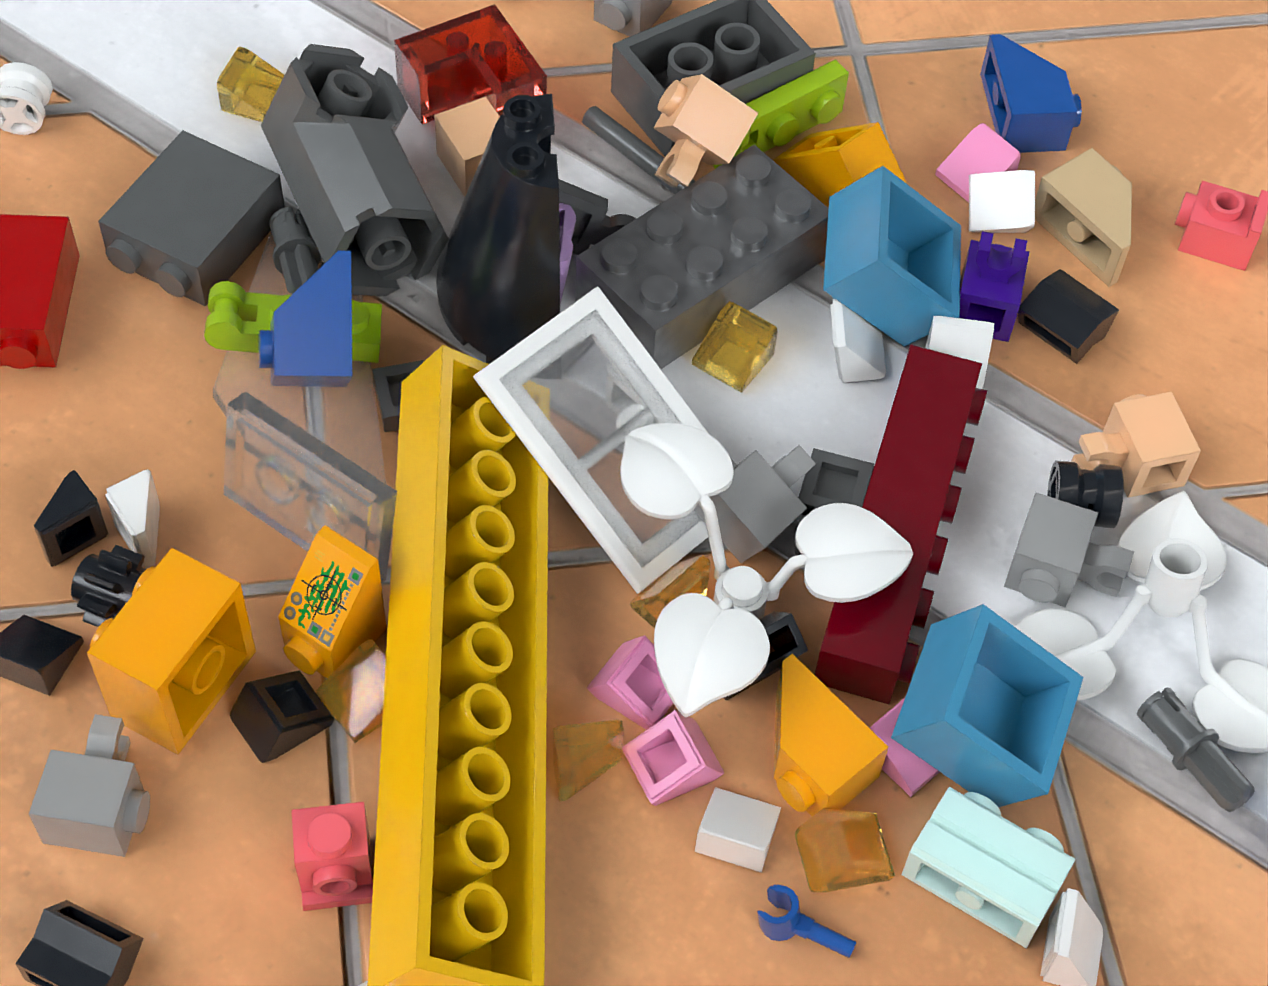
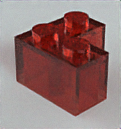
M495 4L394 40L397 86L422 125L434 121L435 114L485 96L498 115L501 116L504 104L514 96L528 95L533 97L547 94V75Z

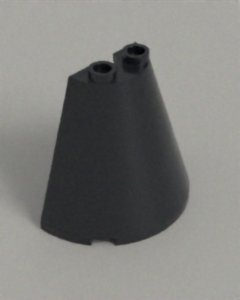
M552 94L533 97L517 95L508 99L504 104L503 114L495 124L448 237L449 241L439 259L436 278L437 297L446 325L463 346L469 343L473 348L486 355V363L488 364L560 314L559 178L557 154H550L551 135H555ZM561 357L533 378L561 380Z

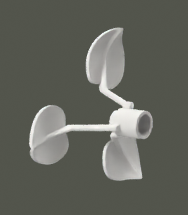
M679 423L646 425L634 429L625 436L620 476L622 487L630 502L646 515L660 519L685 517L699 505L704 513L715 566L714 578L717 580L714 600L698 593H687L677 597L662 610L654 631L655 658L662 683L672 702L684 717H689L710 703L741 691L753 683L762 673L769 658L770 642L766 630L759 619L764 617L766 602L778 599L780 589L795 571L805 568L804 582L806 588L813 596L829 602L844 603L864 599L883 590L896 581L911 562L913 556L911 545L886 522L872 512L857 505L833 503L812 510L801 520L795 534L796 546L801 555L791 557L770 582H766L756 570L747 566H737L730 569L726 563L716 508L710 499V496L725 491L732 484L734 470L727 450L712 435L701 429Z
M1185 491L1174 494L1147 509L1121 535L1118 546L1134 551L1127 576L1144 584L1137 586L1134 598L1105 636L1098 639L1095 626L1086 617L1063 608H1048L1036 611L1021 619L1014 626L1084 677L1077 700H1085L1103 692L1114 681L1116 666L1105 651L1116 645L1144 605L1148 604L1158 615L1170 618L1181 616L1189 611L1192 613L1199 672L1202 679L1208 683L1198 689L1194 695L1192 712L1195 719L1206 730L1214 729L1220 737L1217 743L1225 748L1246 753L1268 752V668L1259 663L1239 658L1226 662L1218 674L1211 664L1205 617L1208 600L1199 592L1211 587L1220 580L1226 568L1227 558L1225 549L1218 536L1198 514Z

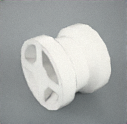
M12 62L0 67V129L18 135H28L35 133L42 126L45 116L44 106L49 103L53 87L48 76L35 66Z

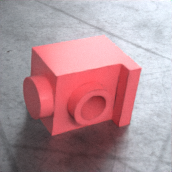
M1202 180L1196 195L1189 192L1185 193L1174 225L1185 228L1178 251L1245 271L1262 233L1268 212V191L1261 190L1259 197Z
M364 802L291 810L294 864L301 888L303 911L372 903L373 870L371 844Z

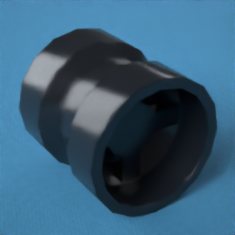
M1055 460L1050 471L1047 496L1098 512L1094 524L1095 527L1115 528L1117 526L1124 494V480L1121 467L1099 464L1093 470L1081 469L1075 462Z

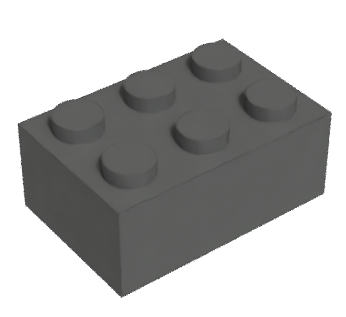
M716 0L614 43L611 93L666 157L675 142L655 130L654 126L662 114L657 109L659 101L666 89L675 80L681 81L682 78L702 74L747 104L813 71L816 53L767 0Z

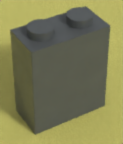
M182 130L98 221L108 260L125 273L133 274L135 272L158 283L166 292L173 296H185L206 306L211 287L216 283L230 279L271 231L269 222L272 215L279 209L285 208L280 174Z

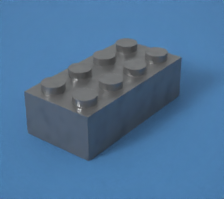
M753 145L732 158L730 164H722L576 256L575 302L598 286L655 363L662 369L824 261L829 208L757 146Z

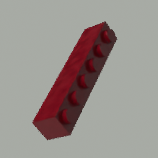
M910 344L862 508L878 516L911 545L913 556L904 573L883 590L857 601L834 602L814 674L826 687L889 705L896 681L910 684L920 645L907 641L912 626L924 629L931 607L934 591L922 588L926 572L934 575L939 574L948 543V538L936 534L940 521L952 524L962 487L951 485L950 482L953 471L962 474L966 473L975 438L965 436L963 433L966 423L978 426L988 390L976 388L982 363Z

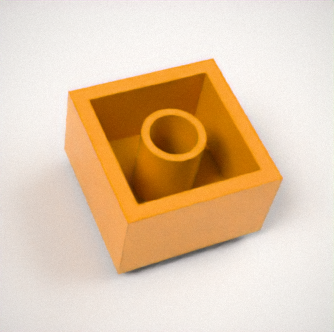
M171 547L156 567L151 566L141 574L134 586L132 597L116 617L105 620L98 627L92 637L87 655L110 717L122 718L124 726L179 755L256 653L241 583Z

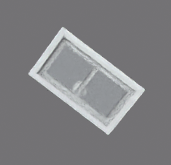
M598 286L473 376L637 594L709 537L706 523L694 510L687 516L678 519H660L648 516L638 510L624 492L621 484L620 468L625 446V436L631 431L656 423H679L701 429L706 433L708 432Z

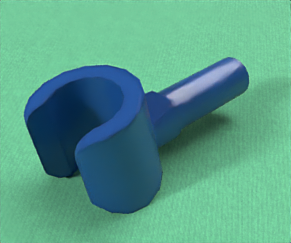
M777 884L767 889L768 900L777 908L787 910L788 914L782 917H772L766 912L758 910L759 926L765 936L771 940L784 941L796 934L850 958L856 941L814 922V919L800 913L798 896L787 886Z

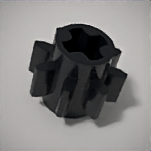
M115 545L112 552L102 549L99 556L90 554L83 559L75 572L71 585L72 599L78 601V608L86 610L83 622L99 627L105 620L116 617L132 597L137 580L146 570L142 568L144 555Z

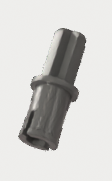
M292 207L279 209L272 215L269 226L276 244L272 256L275 268L284 275L287 291L293 294L318 270L321 255L314 240L310 238L308 227L300 210L297 209L295 213L296 223Z
M1164 688L1162 693L1157 691L1140 706L1137 716L1156 734L1167 747V750L1174 756L1172 760L1174 767L1177 770L1187 768L1221 808L1228 812H1233L1243 806L1253 796L1255 792L1254 786L1216 745L1220 738L1219 734L1214 729L1206 730L1187 710L1171 688Z

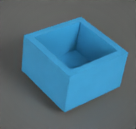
M884 166L829 197L823 286L825 292L904 347L929 335L933 316L959 318L961 225Z
M981 604L931 624L891 738L968 792L979 793L989 798L998 807L1043 796L1049 793L1084 677L990 608Z

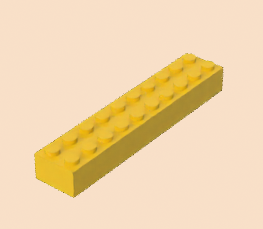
M445 345L439 347L401 383L367 986H544L548 476L473 378L475 374L489 364ZM527 381L522 385V388L549 422V389Z

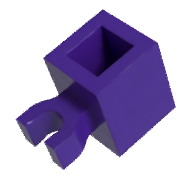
M982 231L979 241H970L962 271L959 318L994 323L992 339L1009 342L1021 303L1029 251H1026L1027 240L1016 238L1014 248H1010L1000 244H992L994 233Z

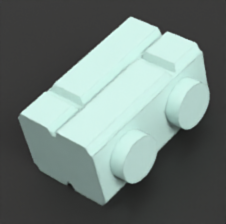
M949 787L934 810L930 820H928L913 844L901 875L1024 948H1027L1076 859L1066 854L1061 842L1047 831L1039 828L1024 830L1003 818L998 806L989 798L975 792H967L963 795Z

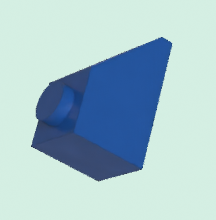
M1001 34L990 35L980 75L995 132L1016 148L1019 153L1066 151L1072 129L1079 126L1082 115L1080 97L1078 94H1072L1066 71Z
M338 250L274 311L270 330H259V368L271 369V386L347 387L352 378L351 251Z

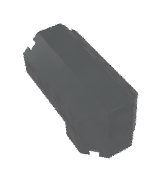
M309 44L303 50L300 59L298 60L296 57L290 63L260 126L324 263L338 250L351 251L352 295L387 296L400 289L396 280L410 272L414 280L429 274L449 241L395 134L409 107L393 76L379 67L375 75L367 72L360 67L364 57L355 51L347 48Z

